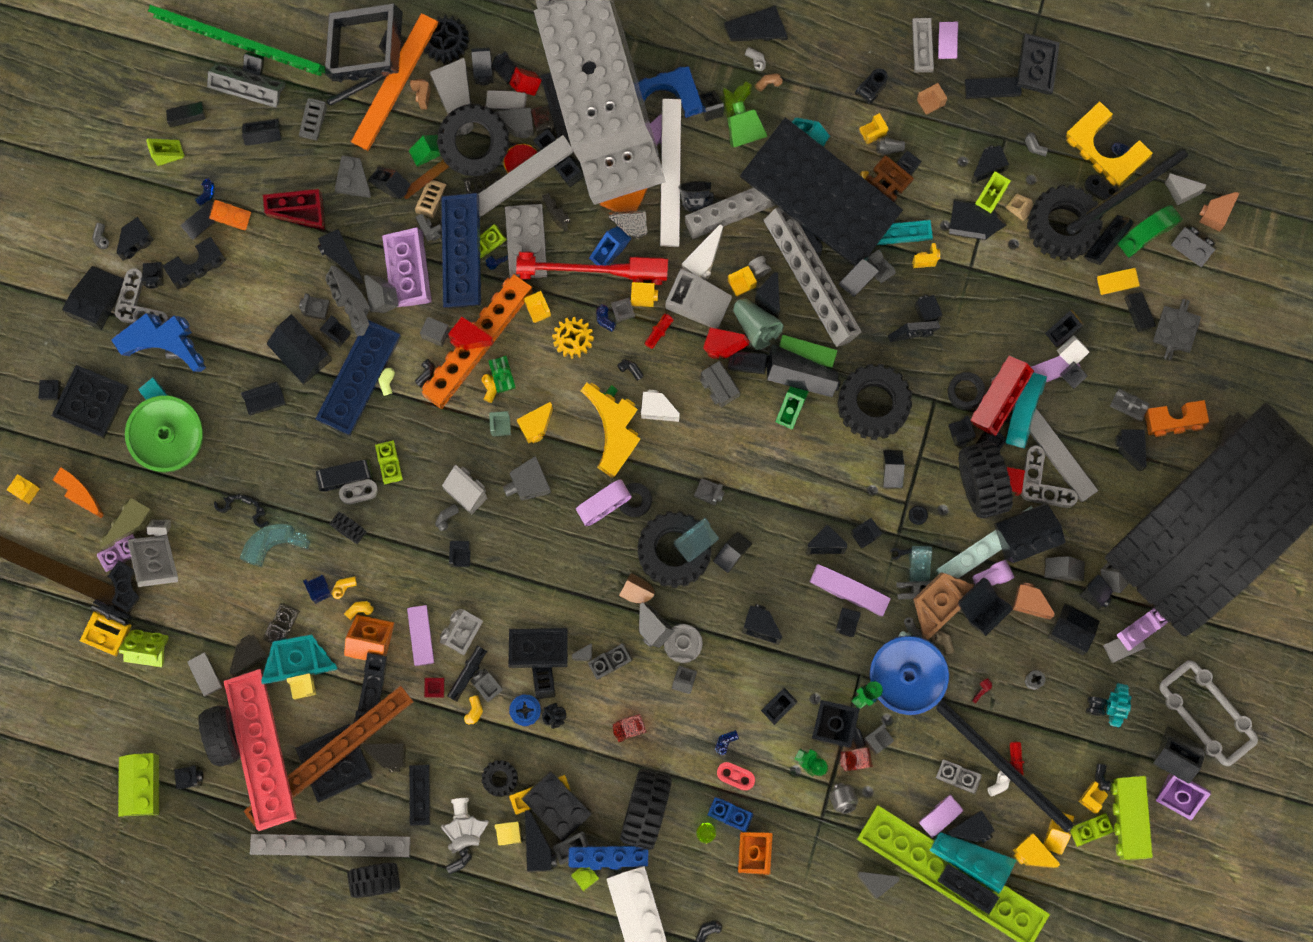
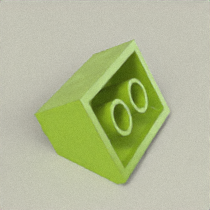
M146 753L119 757V817L159 815V755Z

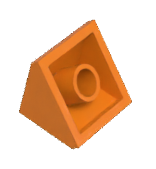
M740 832L738 873L770 874L772 833Z

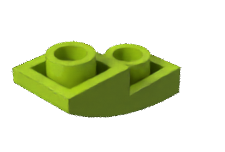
M495 224L480 235V259L507 240Z
M394 440L376 444L375 447L384 485L403 480Z
M1105 813L1075 825L1070 832L1078 847L1114 832Z

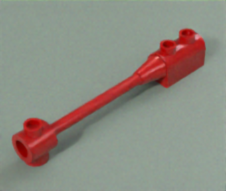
M519 252L516 260V274L520 275V279H531V275H535V270L610 273L629 278V280H633L632 282L644 283V280H651V283H655V285H662V281H667V258L629 256V263L590 265L535 262L536 256H534V252Z

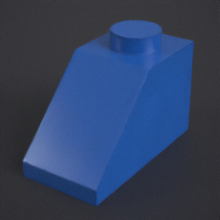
M619 226L608 230L589 259L596 265H609L623 252L631 237Z

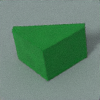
M423 135L409 149V153L417 167L441 156L437 145L438 135Z

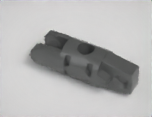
M931 581L896 582L897 588L911 587V593L898 594V600L914 599L921 592L920 587L924 589Z

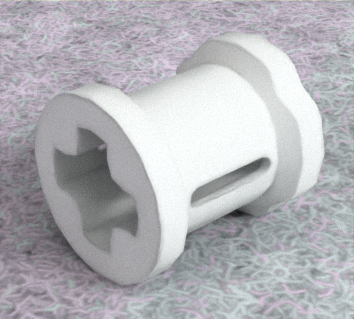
M469 798L451 800V803L454 805L453 820L455 818H470L467 805Z

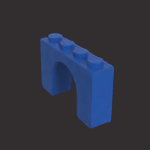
M689 66L678 67L672 72H663L654 78H644L638 82L644 103L651 93L665 90L681 99V107L685 118L703 113L702 103Z

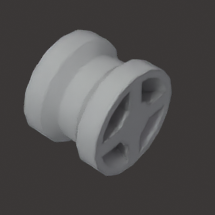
M764 256L757 257L748 264L749 268L754 272L755 279L761 278L771 271L770 266L765 263L766 259Z

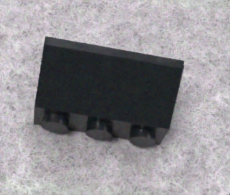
M292 314L276 327L266 343L303 385L332 361L329 354Z
M1047 503L994 523L1004 559L1012 563L1066 543L1061 524Z

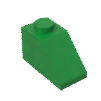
M790 386L775 422L793 430L809 391Z

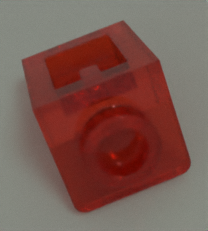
M640 714L621 719L613 724V734L619 743L647 733Z

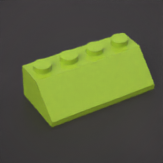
M1146 776L1114 779V783H1111V793L1115 795L1113 814L1116 815L1117 823L1114 824L1115 835H1118L1116 854L1120 856V860L1153 858Z

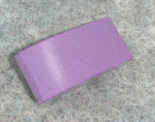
M940 22L938 59L957 58L958 22Z
M133 534L115 542L114 546L97 553V558L106 572L112 570L119 560L125 563L131 559L128 540L135 539Z
M950 794L937 804L934 810L923 817L919 823L933 838L963 811V808Z

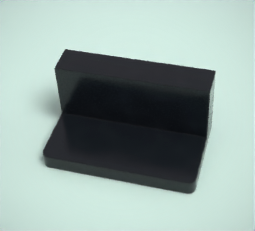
M278 382L241 392L249 416L286 405L282 388Z

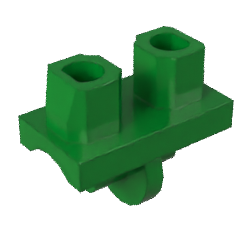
M507 356L488 360L497 393L516 389Z
M872 681L857 690L859 695L851 701L858 709L863 708L865 705L871 706L882 695L883 687L879 682Z
M799 749L794 759L799 762V765L808 775L814 777V775L823 776L827 773V762L821 759L815 751L810 749L808 753Z

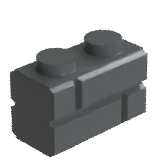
M721 361L701 372L700 382L705 389L708 388L712 393L710 398L715 405L719 404L720 407H723L740 396L739 389Z

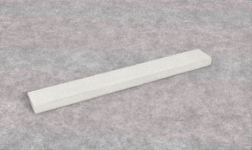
M662 99L661 167L666 182L661 184L660 246L679 247L680 190L678 186L680 185L681 99Z

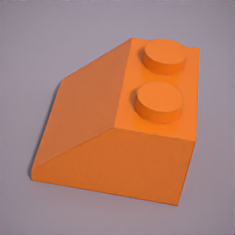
M356 615L346 636L344 656L366 660L367 653L386 656L394 622Z

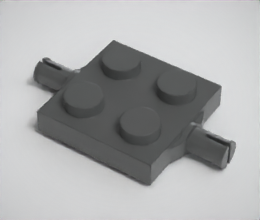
M1182 299L1180 309L1167 306L1163 308L1153 342L1167 348L1164 356L1165 360L1168 357V360L1171 361L1174 351H1184L1187 353L1191 351L1201 316L1187 311L1190 303L1189 300Z

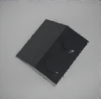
M1064 603L1047 638L1083 656L1088 652L1094 640L1100 621Z
M750 605L742 633L779 645L782 635L770 612L762 605Z
M821 700L812 739L821 743L851 748L860 709Z

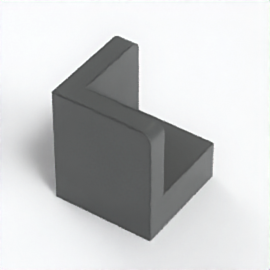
M427 317L420 335L422 339L443 347L450 328L445 323Z
M1108 562L1101 568V577L1113 592L1121 593L1128 586L1129 582L1119 573L1118 569L1116 570Z
M885 724L864 738V741L875 755L894 742L885 729Z

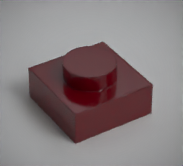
M425 678L424 698H445V678Z

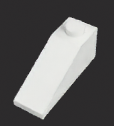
M719 225L682 263V270L697 275L704 280L709 278L722 236L723 226Z

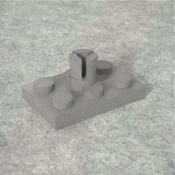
M167 535L128 540V548L138 587L178 582V575Z

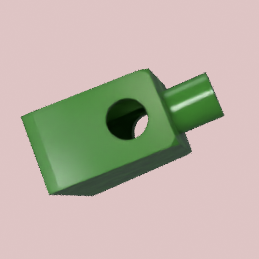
M743 101L732 104L735 115L727 117L731 147H737L768 137L754 109L746 111Z

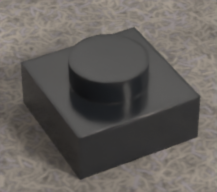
M246 52L244 54L243 71L259 76L263 74L264 56Z
M1075 362L1071 363L1060 373L1073 389L1088 377Z
M40 380L38 399L59 400L61 382L59 380Z

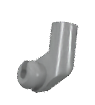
M748 47L745 56L753 59L754 68L757 71L764 70L766 67L764 55Z

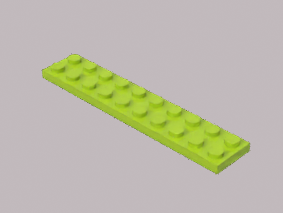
M878 805L856 839L1017 942H1034L1050 915L1005 885L998 894L956 868L1000 897L989 915L937 882L945 866L950 863L929 851L934 840Z

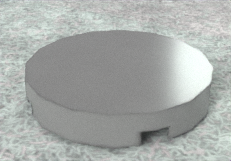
M678 624L674 626L675 632L664 643V649L668 657L673 661L689 663L701 653L703 646L702 637L691 625Z

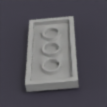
M542 204L505 207L510 278L513 274L520 278V275L516 274V260L519 252H534V256H536L535 262H546ZM535 270V275H531V278L547 277V270Z

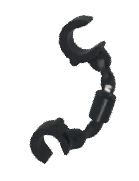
M235 495L224 497L226 506L223 509H219L218 503L214 501V508L220 513H226L231 510L230 504L235 499H242V502L249 505L253 503L257 507V514L252 516L255 525L259 528H266L270 524L268 521L263 524L258 523L259 517L266 514L259 503L250 496Z

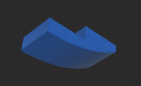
M717 797L714 798L708 812L709 817L743 832H747L754 815Z

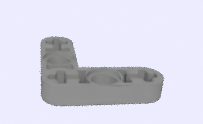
M136 268L128 270L115 308L116 317L122 322L133 324L138 320V315L145 312L156 315L160 319L162 317L165 320L162 324L169 320V317L162 311L137 306L143 286L141 283L143 274ZM136 274L139 278L135 279L133 283L131 276L134 277ZM128 291H133L134 297L130 300L125 299V294ZM126 309L129 313L133 314V317L129 314H125L123 317L120 312H124Z
M1032 446L1027 451L1025 459L1022 498L1030 502L1047 503L1048 505L1065 508L1074 506L1078 500V495L1074 490L1041 484L1045 452L1040 446ZM1034 451H1037V454L1040 455L1036 459V464H1032L1034 456L1031 454ZM1028 470H1037L1038 477L1030 478ZM1031 487L1033 492H1039V489H1042L1040 498H1037L1039 494L1035 493L1032 496H1028L1029 494L1025 490ZM1047 490L1052 491L1054 499L1047 500L1044 492ZM1059 492H1061V497H1066L1067 494H1070V498H1073L1069 503L1064 498H1060L1059 502H1057Z

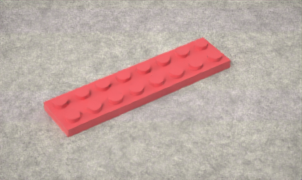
M261 669L224 681L255 825L258 831L297 819L266 684H261L263 677Z

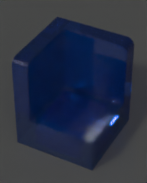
M323 575L310 581L307 579L303 580L310 598L315 604L332 596V592Z

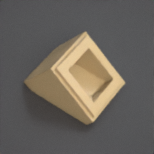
M1016 194L1006 206V209L1024 221L1029 216L1034 204L1031 199Z

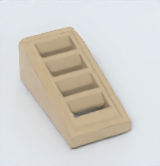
M435 180L426 184L416 205V213L434 219L447 185ZM431 185L440 187V190L432 189ZM429 192H432V193L437 194V196H433V195H430V194H428V193H429ZM426 198L432 199L434 202L427 201ZM424 204L429 205V206H431V209H430V208H427V207H424L423 205H424Z

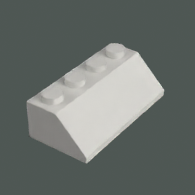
M645 867L607 878L624 941L667 942Z

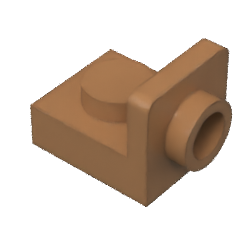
M423 79L411 80L410 86L412 90L417 91L416 102H418L420 109L428 110L431 92L429 82Z

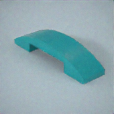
M1037 373L1032 374L1016 401L1006 444L1025 449L1030 434L1029 428L1039 397L1043 393L1047 376Z

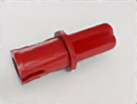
M664 313L656 326L652 327L653 331L645 341V345L648 348L653 349L661 336L664 337L666 335L665 332L674 321L671 316Z
M1011 742L1009 744L1011 762L1009 763L1024 776L1023 763L1025 761L1022 760L1021 742Z

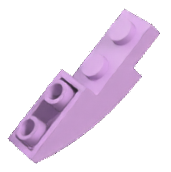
M1153 608L1118 633L1117 637L1129 651L1166 625L1168 621Z

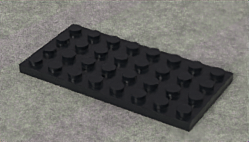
M786 117L740 175L748 184L854 266L861 259L869 256L903 211L900 206Z

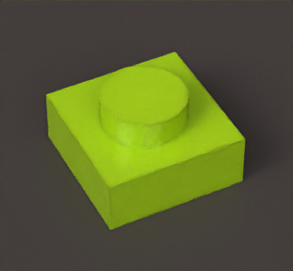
M590 867L579 868L571 875L583 891L599 880Z

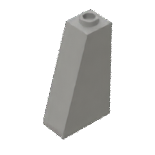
M464 58L430 72L431 79L447 115L460 106L471 104L467 67ZM473 122L461 126L456 135L470 133L474 129Z

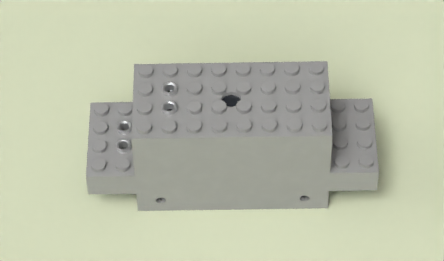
M535 0L538 9L534 10L570 144L581 163L589 196L594 205L665 183L658 157L659 152L614 0Z

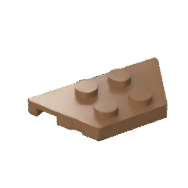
M941 572L914 598L924 639L929 640L960 610L958 606L959 600L975 585Z

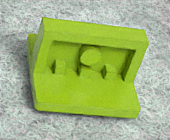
M131 630L119 648V653L123 654V662L162 667L164 664V646L168 641V635Z

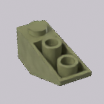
M130 498L122 506V512L119 517L112 521L108 534H104L101 538L99 547L106 550L114 546L115 542L132 534L134 536L144 530L155 513L148 507Z

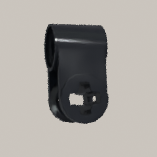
M882 68L875 69L859 85L855 94L857 96L860 95L867 101L868 105H871L886 86L887 72ZM881 77L883 81L877 82L874 78Z

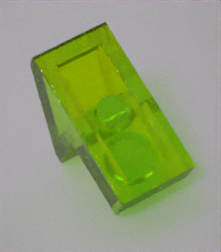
M747 81L742 86L739 85L734 94L723 87L722 94L727 117L735 114L732 104L740 101L744 102L750 95L752 85Z

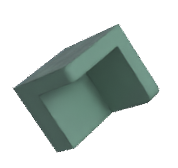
M490 412V432L492 437L511 435L509 412Z

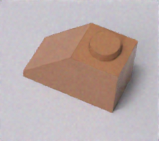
M1234 192L1213 199L1208 205H1203L1199 213L1202 216L1200 223L1221 231L1226 224L1239 193Z
M1030 583L1018 586L1013 610L1049 620L1054 617V611L1040 589L1035 588V585Z

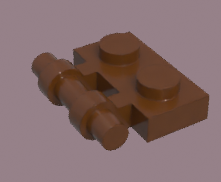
M886 155L873 168L877 176L874 178L868 174L865 178L866 181L893 202L898 198L893 192L897 190L902 194L914 180L910 174ZM882 179L890 185L888 189L880 183Z

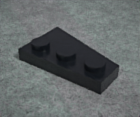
M776 6L724 22V27L730 41H752L753 39H764V41H771V39L788 40Z

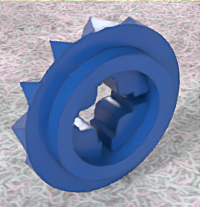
M520 695L512 701L509 712L516 724L529 726L539 719L541 707L533 696ZM524 702H526L528 709H534V711L527 713V719H525L523 713L517 712L523 709Z

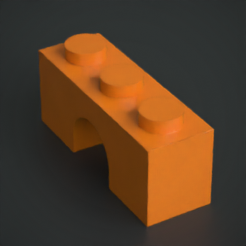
M1205 400L1185 403L1181 408L1182 419L1172 418L1168 413L1167 406L1147 409L1144 416L1148 435L1155 434V437L1167 435V432L1180 434L1184 433L1187 429H1192L1193 431L1203 430L1209 423Z

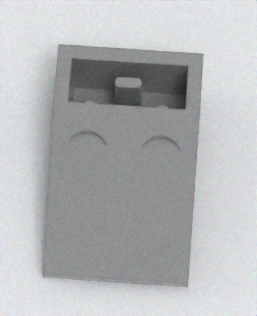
M680 269L666 300V309L708 327L718 329L732 296L699 276Z

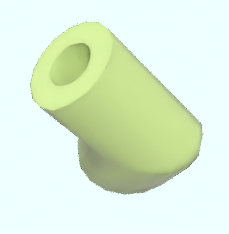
M385 368L379 377V384L384 396L392 393L390 382L395 375V371L392 368Z

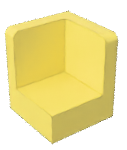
M310 673L287 678V683L290 684L294 700L316 695L313 676Z
M520 822L495 825L498 845L522 843Z

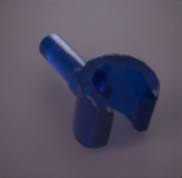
M508 255L497 260L490 256L486 259L485 265L490 270H494L499 264L508 260Z

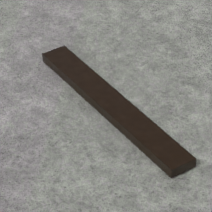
M0 536V558L94 600L98 599L110 606H116L112 603L115 596L114 586ZM116 606L118 610L126 613V611Z

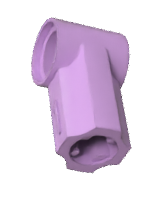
M1003 560L992 565L991 568L974 575L972 578L975 585L982 578H986L993 586L1013 579L1014 575L1007 560Z

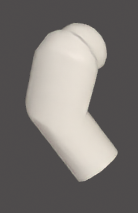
M999 771L996 784L987 788L991 797L1007 790L1009 787L1010 779L1001 771Z

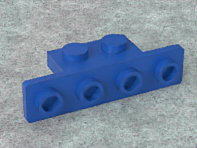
M636 846L569 847L568 866L570 868L590 867L591 870H601L602 867L618 870L622 867L648 866V850Z

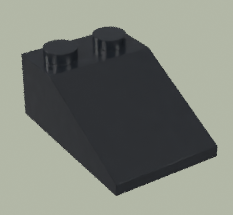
M92 266L72 290L62 310L67 316L102 330L120 295L124 279Z
M525 810L527 872H553V867H557V855L553 854L532 812Z

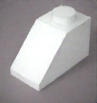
M657 390L643 392L642 419L679 422L680 413L662 393H659Z

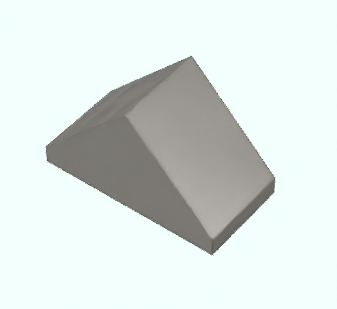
M1169 174L1165 181V185L1177 205L1201 195L1206 187V184L1174 174Z

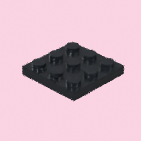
M76 365L51 416L105 439L129 387Z
M347 724L295 748L301 764L340 735L351 724ZM360 745L310 784L318 803L373 779Z

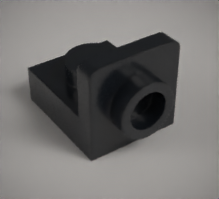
M505 51L502 54H498L492 62L493 70L508 85L517 67L509 59L508 53Z
M162 262L143 263L141 283L144 287L156 289L158 286H164Z
M192 765L191 767L174 769L176 789L202 786L201 781L204 780V774L200 766Z

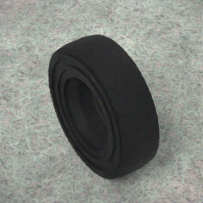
M640 483L625 485L630 494L638 493L642 497V503L638 507H631L626 502L619 509L629 517L643 516L649 511L652 504V496L649 489Z

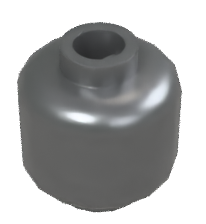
M839 783L833 787V791L829 795L836 812L848 814L856 809L858 798L851 785Z

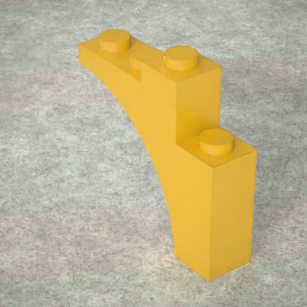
M586 382L580 392L596 407L601 417L605 434L604 451L597 468L613 478L640 441V438L637 437V432L631 428L628 430L625 428L638 409L635 408V403L629 399L624 400L622 398L618 404L615 403L616 400L611 395H604L599 391L600 388L597 385Z

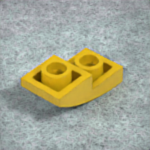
M1136 268L1097 276L1101 295L1140 286Z

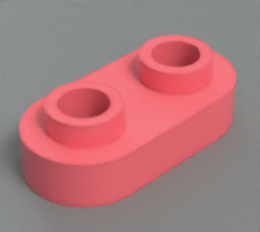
M722 763L717 769V776L720 781L740 790H750L755 784V777L750 771L732 763ZM725 769L730 770L731 773L727 777L723 775ZM747 777L749 780L748 784H743L741 779Z

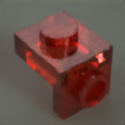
M869 747L842 751L840 765L843 770L856 771L873 767Z

